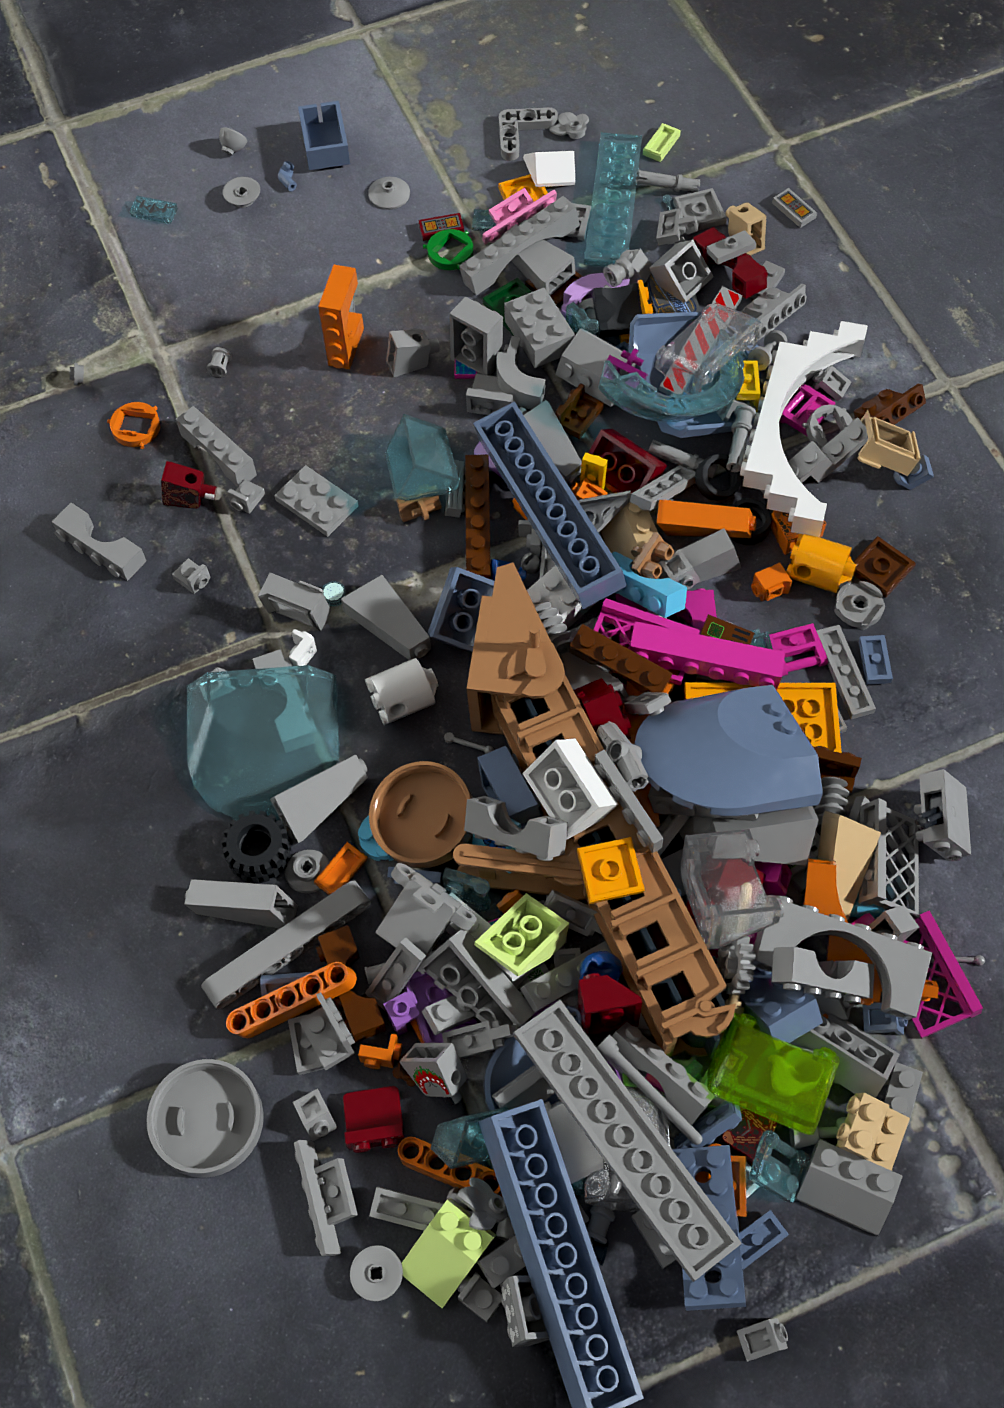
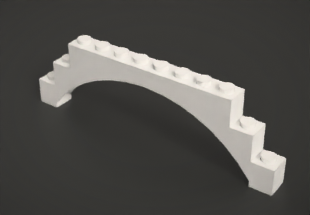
M841 321L839 330L834 329L833 335L810 331L809 339L804 340L803 345L779 342L778 350H773L771 364L773 366L769 365L766 379H769V381L764 382L762 391L765 397L761 396L759 400L758 410L761 412H756L753 426L756 429L751 430L749 438L752 446L747 445L744 459L748 460L747 462H742L740 476H744V487L765 490L764 498L768 499L766 509L789 513L788 521L792 522L791 532L820 538L827 503H821L800 482L790 467L780 440V418L784 408L795 392L820 369L823 370L854 356L861 357L868 325Z

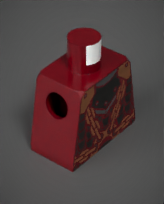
M166 461L161 479L163 505L197 509L200 507L202 498L215 500L217 486L204 484V473L202 471Z
M739 1103L742 1121L734 1129L724 1132L719 1144L729 1145L730 1153L735 1156H746V1162L759 1170L764 1162L780 1113Z

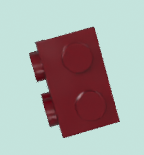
M396 1086L350 1092L343 1096L346 1132L344 1134L345 1143L349 1151L353 1150L355 1153L366 1152L370 1148L378 1146L393 1148L398 1146L401 1140L405 1138L399 1090Z

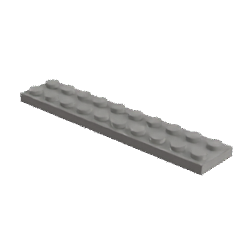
M561 1000L513 1033V1036L692 1282L742 1244Z

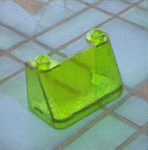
M734 1013L733 1019L725 1030L708 1068V1090L723 1100L801 1133L813 1135L820 1121L840 1063L839 1056L827 1047L814 1049L812 1053L761 1032L759 1025L756 1023L757 1020L753 1016L745 1013L741 1015Z

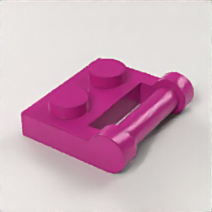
M802 384L797 390V394L787 403L779 422L787 423L807 436L806 428L802 427V424L807 423L809 416L823 405H835L836 403L810 386ZM808 398L809 400L802 406V408L795 415H793L791 412L801 403L803 399ZM827 416L817 419L818 423L820 424Z
M813 623L766 636L769 649L785 652V658L809 651H814L815 653L814 656L787 663L784 660L782 677L787 676L788 672L815 665L821 667L828 664L826 652Z

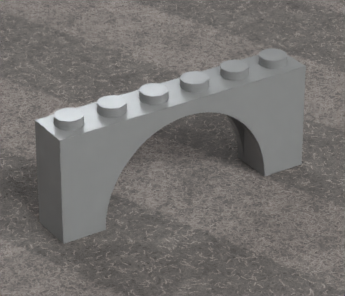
M776 896L766 902L753 947L756 958L754 961L755 967L772 973L774 948L796 947L802 940L816 935L838 936L849 940L861 948L875 965L882 987L880 1011L905 1020L917 1017L932 952L923 950V945L915 942L903 943L898 941V937L893 934L872 932L871 927L864 924H849L845 922V918L839 915L829 914L827 916L818 913L819 909L810 905H803L802 907L792 903L793 900L784 896Z

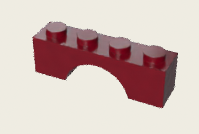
M714 227L692 238L707 266L717 264L707 253V246L727 238ZM744 253L719 264L733 269L732 288L745 299L767 288L768 273L766 268L757 263L749 254Z

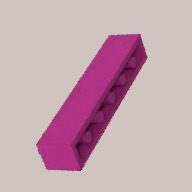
M637 621L634 623L629 645L631 651L664 669L684 671L687 674H698L715 680H727L739 685L746 684L756 687L773 685L776 690L782 679L785 652Z

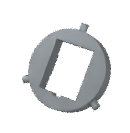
M823 405L817 408L809 416L807 423L802 424V427L806 428L810 442L814 441L820 448L828 443L825 433L817 421L822 416L825 417L833 414L840 431L852 423L853 420L845 408L835 405Z

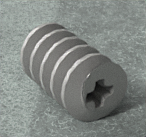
M543 602L535 606V609L559 656L569 652L570 644L573 639H570L571 633L566 631V624L561 623L563 618L557 615L558 609L556 607L550 608V602Z
M837 777L821 778L823 794L820 803L814 806V811L819 819L816 831L820 833L825 811L842 816L846 815V809L843 807L848 804V800L845 797L849 796V791L844 788L848 783L843 779Z

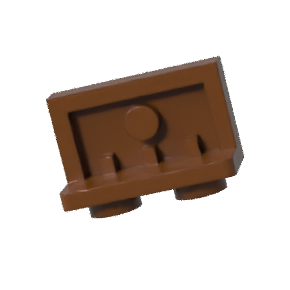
M580 383L576 390H571L564 405L561 404L555 414L564 431L580 439L603 410L604 402L586 394L585 385Z
M813 746L818 754L821 778L837 777L843 779L848 783L844 788L851 793L862 758L856 757L849 752L839 753L830 751L823 746Z

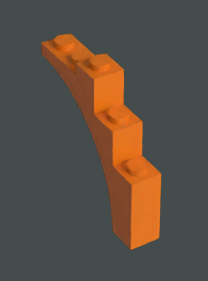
M808 858L804 905L816 907L819 909L818 913L827 916L829 914L839 915L845 918V922L848 923L839 901L836 886V861ZM828 935L827 961L856 960L873 964L867 954L854 943L838 936ZM875 966L873 998L861 999V1003L858 1004L871 1005L873 1002H880L882 987ZM926 979L921 1001H930L931 998H938L939 987L936 981Z

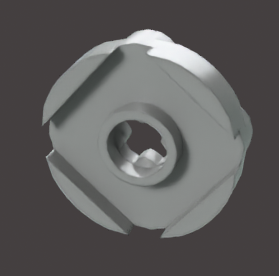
M859 581V584L847 583L837 593L834 612L846 624L857 627L860 630H865L877 623L882 617L885 609V603L882 599L883 595L871 583ZM854 601L856 603L863 601L864 608H858L857 606H855L856 604L854 603Z

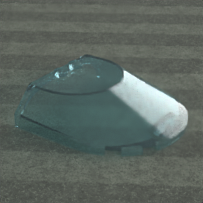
M309 665L207 672L187 686V764L189 774L203 800L218 813L222 812L238 821L239 815L244 814V816H248L249 811H255L256 814H259L260 811H265L267 817L272 814L276 816L277 821H281L270 799L338 764L340 743L336 675Z

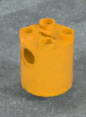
M799 534L796 545H794L791 552V564L789 563L786 572L790 579L837 593L840 584L851 582L857 564L850 557L852 547L824 538Z

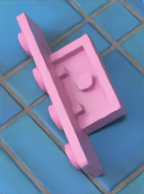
M523 188L489 209V214L496 223V226L482 234L483 243L495 242L515 224L519 225V223L528 220L537 212L555 202L557 192L552 190L534 202L527 190Z

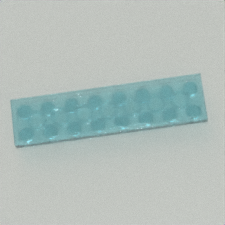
M601 132L584 265L606 267L609 264H615L620 255L629 250L642 136Z

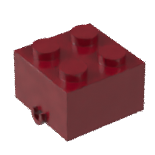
M600 678L573 690L578 700L584 706V712L595 732L600 725H604L609 721L615 723L627 739H631L628 729L632 728L630 721L620 708L623 703L617 690H614L612 684L607 685Z

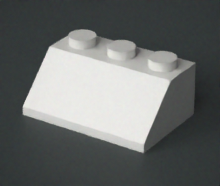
M576 739L555 740L522 773L548 815L568 822L566 840L600 822L618 805Z

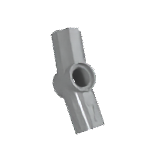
M608 721L606 724L600 725L595 733L633 792L638 789H644L649 781L647 779L648 774L641 762V748L638 745L632 744L615 723Z

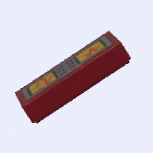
M460 213L418 220L423 241L430 240L434 234L442 230L455 229L464 232Z

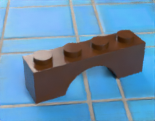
M584 624L581 625L570 644L569 653L591 665H599L613 671L630 682L636 690L642 693H663L673 674Z
M348 925L318 936L320 946H317L316 950L321 962L327 961L328 965L333 962H341L350 968L360 958ZM344 971L338 974L337 983L343 980ZM351 990L334 998L338 1011L344 1009L347 1019L342 1021H344L351 1035L353 1034L355 1043L386 1031L375 998H364L356 995Z

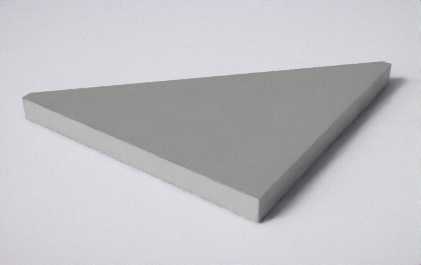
M631 491L580 499L578 502L599 533L630 501L632 493ZM543 543L540 578L555 566Z

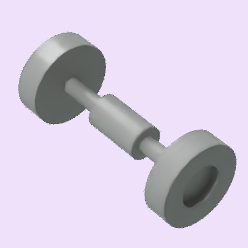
M779 330L770 331L764 338L765 347L759 346L754 348L749 353L748 360L758 361V370H765L771 364V353L773 350H778L779 342L787 343L786 335Z

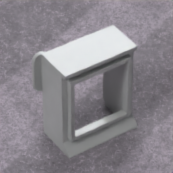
M269 573L258 595L268 613L276 611V613L315 628L317 626L319 631H322L331 612V608L323 595L324 591L321 588L303 581L296 583L273 573Z

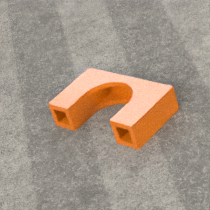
M335 264L331 270L318 308L328 366L350 370L364 330L362 314L349 312L358 285L356 268Z

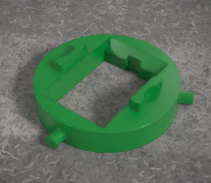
M455 229L442 230L434 234L427 245L423 244V249H427L430 262L442 270H460L459 265L473 257L474 253L473 242L468 236L469 232L467 230L465 232ZM453 237L466 246L449 261L444 257H440L437 252Z

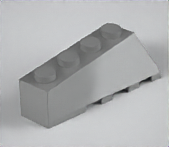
M460 929L417 968L422 974L427 973L435 979L434 984L442 990L446 988L457 997L456 1001L463 1007L467 1006L476 1012V1018L481 1022L500 1020L501 1026L517 1024V1029H519L534 1014L527 1000L491 957L474 945L476 940L468 930Z

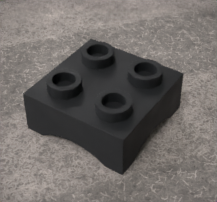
M638 283L616 288H594L592 298L599 337L630 334L631 321L637 314H642Z

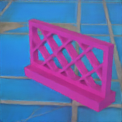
M607 598L603 602L600 615L593 629L608 638L620 634L624 641L620 645L628 649L630 640L625 632L628 630L633 631L635 621L695 634L700 632V630ZM602 622L613 624L616 629L605 632ZM680 671L678 676L672 674L670 682L680 686L685 672Z
M930 910L914 919L919 926L918 930L921 934L919 944L922 945L924 940L927 947H924L923 950L932 952L935 960L932 969L928 968V973H930L928 980H932L933 975L945 978L948 986L945 993L938 991V996L943 998L940 1011L923 1006L924 1001H921L917 1017L911 1019L921 1039L964 1019L975 1017L981 1014L983 1009ZM936 965H938L941 972L935 970ZM950 989L954 996L948 995ZM946 999L958 1003L963 1013L954 1017L942 1013ZM921 1011L938 1016L934 1026L923 1029L919 1021ZM941 1017L947 1019L939 1023Z

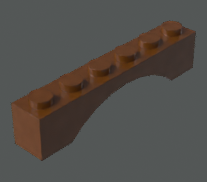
M489 454L465 455L466 570L491 580Z

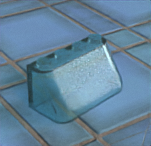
M403 414L386 450V459L395 498L409 501L450 494L453 490L455 491L458 488L460 478L457 474L446 429Z

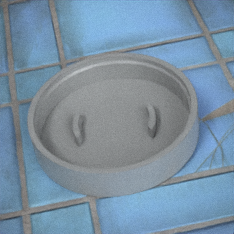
M214 1059L192 1061L169 1073L154 1091L147 1111L149 1139L157 1154L171 1168L184 1175L198 1178L222 1175L240 1165L255 1148L263 1127V1106L253 1083L239 1068L227 1062Z

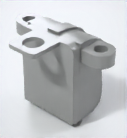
M397 863L391 872V876L404 889L376 930V934L395 948L404 938H407L427 957L451 922L464 930H470L476 922V916L447 894L446 889L438 883L434 884L409 866Z

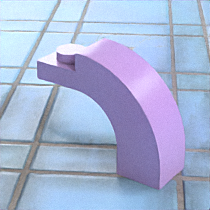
M603 273L581 277L570 284L564 291L563 306L560 312L570 327L575 321L574 313L576 307L583 300L592 298L594 288H604L605 285L616 288L606 281ZM623 279L622 283L617 287L630 284V279Z

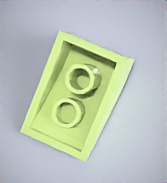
M526 893L481 935L474 945L513 974L520 976L550 959L565 944L569 922Z
M452 1198L446 1200L401 1263L403 1277L441 1308L445 1306L496 1236L491 1230L471 1228L469 1226L471 1214Z

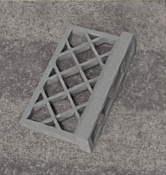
M878 798L860 806V824L881 832V835L859 890V904L865 906L875 904L889 910L902 905L905 906L901 899L905 895L909 902V909H906L913 919L919 917L918 840L915 837L918 825H915V819L887 808V801ZM886 817L892 825L889 829L886 825ZM902 824L909 826V837L903 830ZM894 830L901 840L899 845L891 834ZM886 841L892 849L889 853L886 850ZM901 848H906L909 853V860L906 859ZM894 854L901 864L899 869L891 858ZM886 865L892 873L889 877L886 874ZM903 871H905L907 876L909 877V885H907L906 881L901 875ZM894 878L902 890L897 893L891 883ZM886 890L892 898L890 901L886 900Z

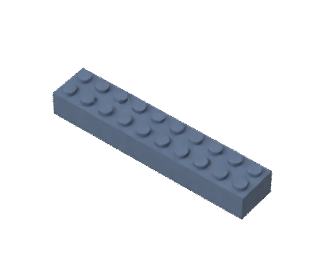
M515 401L474 422L473 424L481 444L489 454V457L582 609L626 587L622 569Z
M543 1099L479 1121V1126L571 1407L624 1408L644 1399Z

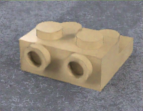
M856 1093L847 1104L846 1111L848 1114L845 1123H842L837 1131L836 1137L838 1142L836 1146L892 1171L910 1118L889 1108L888 1104L866 1093Z

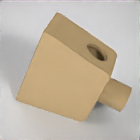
M744 203L737 207L730 206L725 213L729 218V236L745 230L756 241V249L746 254L753 255L764 250L766 215L749 203Z

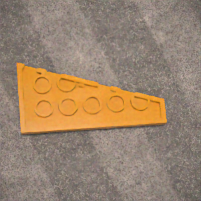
M685 682L684 700L756 686L739 685L736 683ZM779 683L777 692L811 745L814 747L823 746L830 751L842 753L836 683Z

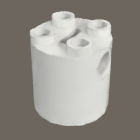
M416 658L365 679L369 692H374L370 697L375 709L381 708V711L378 713L384 725L435 704L434 695L438 687L435 674L431 668H423Z

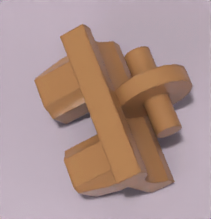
M428 485L419 488L418 493L412 495L403 493L398 495V500H396L402 522L419 516L423 520L429 519L428 513L442 508L436 486L432 488Z
M653 533L649 541L644 543L642 548L635 546L631 550L632 555L635 557L631 568L639 576L658 579L662 573V567L658 564L661 559L670 560L674 550L670 544L664 542L660 534Z

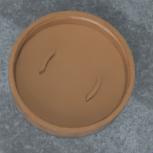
M429 761L406 764L385 777L372 797L369 809V823L372 834L378 845L398 863L413 868H431L444 864L453 858L454 849L460 844H467L472 833L464 831L467 799H472L473 796L459 775L442 764Z

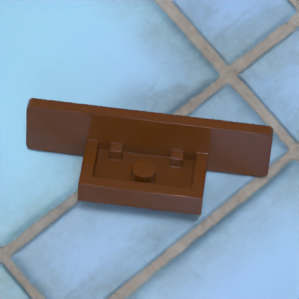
M918 383L903 394L890 389L882 390L877 396L864 402L862 406L853 411L855 419L858 417L861 420L868 410L870 417H876L895 425L926 404L923 385Z

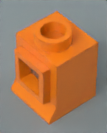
M777 563L756 572L751 589L753 594L759 597L761 601H769L782 594H789L792 580L781 563Z

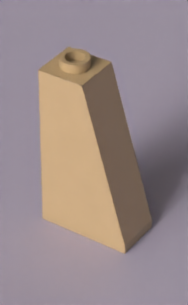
M825 811L822 819L817 859L836 861V886L841 907L848 921L881 832L842 815Z

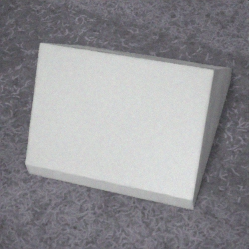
M574 151L524 154L523 159L536 187L575 185Z

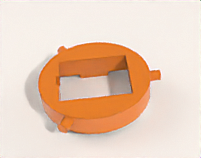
M142 402L127 403L119 407L113 413L111 419H107V424H110L115 440L128 447L140 446V449H144V445L154 440L160 431V420L156 412L158 408ZM125 415L152 419L148 433L143 434L136 431L120 430Z

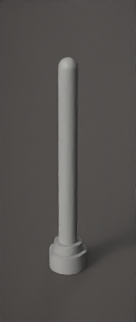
M609 1034L596 1047L600 1054L607 1061L610 1059L693 1144H701L703 1139L699 1132L618 1051L620 1049L616 1045L618 1042Z

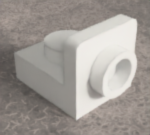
M294 629L291 633L296 645L290 651L289 659L292 668L301 673L317 652L312 635L308 632H300Z

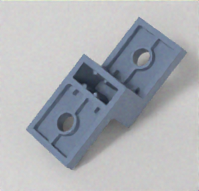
M730 1146L672 1149L694 1180L696 1175L702 1171H706L711 1175L708 1182H697V1184L740 1240ZM741 1245L694 1282H692L682 1268L686 1311L746 1307ZM715 1270L720 1272L722 1275L720 1281L717 1283L707 1282L705 1276L709 1271Z

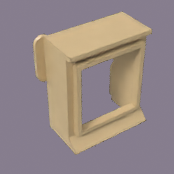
M867 410L860 421L866 426L868 440L858 453V460L877 469H880L882 465L908 476L921 459L915 432L912 431L910 433V431L876 417L872 418Z

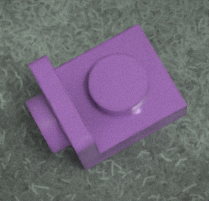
M404 992L383 1004L386 1015L398 1036L408 1032L406 1024L420 1016L408 992Z

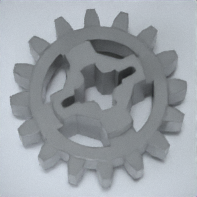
M727 933L726 938H722L723 946L718 948L717 968L727 985L726 989L723 990L726 991V994H745V990L750 989L749 981L754 979L753 970H755L754 961L756 959L755 953L752 951L754 946L749 944L750 937L745 936V933Z

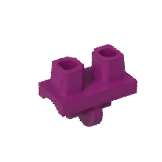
M636 348L633 349L632 353L625 350L622 351L621 357L627 359V363L611 355L606 360L609 363L605 375L617 380L622 369L629 372L624 385L633 390H636L641 381L646 380L648 376L647 373L632 366L633 363L642 366L644 362L643 359L637 357L639 350Z

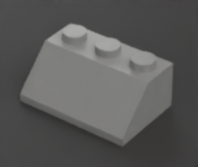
M582 328L579 329L561 355L555 375L575 387H578L580 383L584 384L586 393L610 407L623 400L628 389L624 383L629 372L622 369L617 380L605 375L609 363L606 360L609 355L627 363V359L621 357L622 351Z
M820 1139L814 1146L795 1200L878 1236L894 1203L902 1175Z

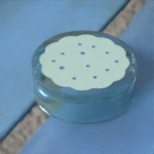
M332 581L325 584L322 588L324 591L323 595L329 606L342 604L341 598L346 596L343 584Z

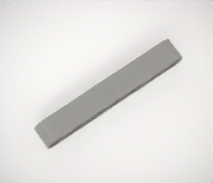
M356 881L346 883L208 977L202 983V989L216 1009L224 1008L258 985L261 975H272L319 943L318 936L339 929L370 906L371 901Z

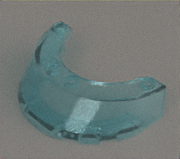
M722 329L718 332L712 353L706 356L700 366L701 384L691 395L671 393L670 396L658 393L657 388L645 381L638 372L620 376L610 360L605 361L598 388L608 400L635 416L660 422L685 421L717 411L731 403L743 385L744 362L739 350Z

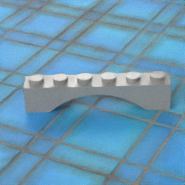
M562 196L459 265L464 284L477 296L493 285L506 265L525 248L546 238L564 237L579 227L576 206Z

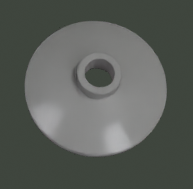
M383 177L371 184L368 190V197L374 206L380 209L391 210L403 206L408 201L410 189L408 184L400 178Z

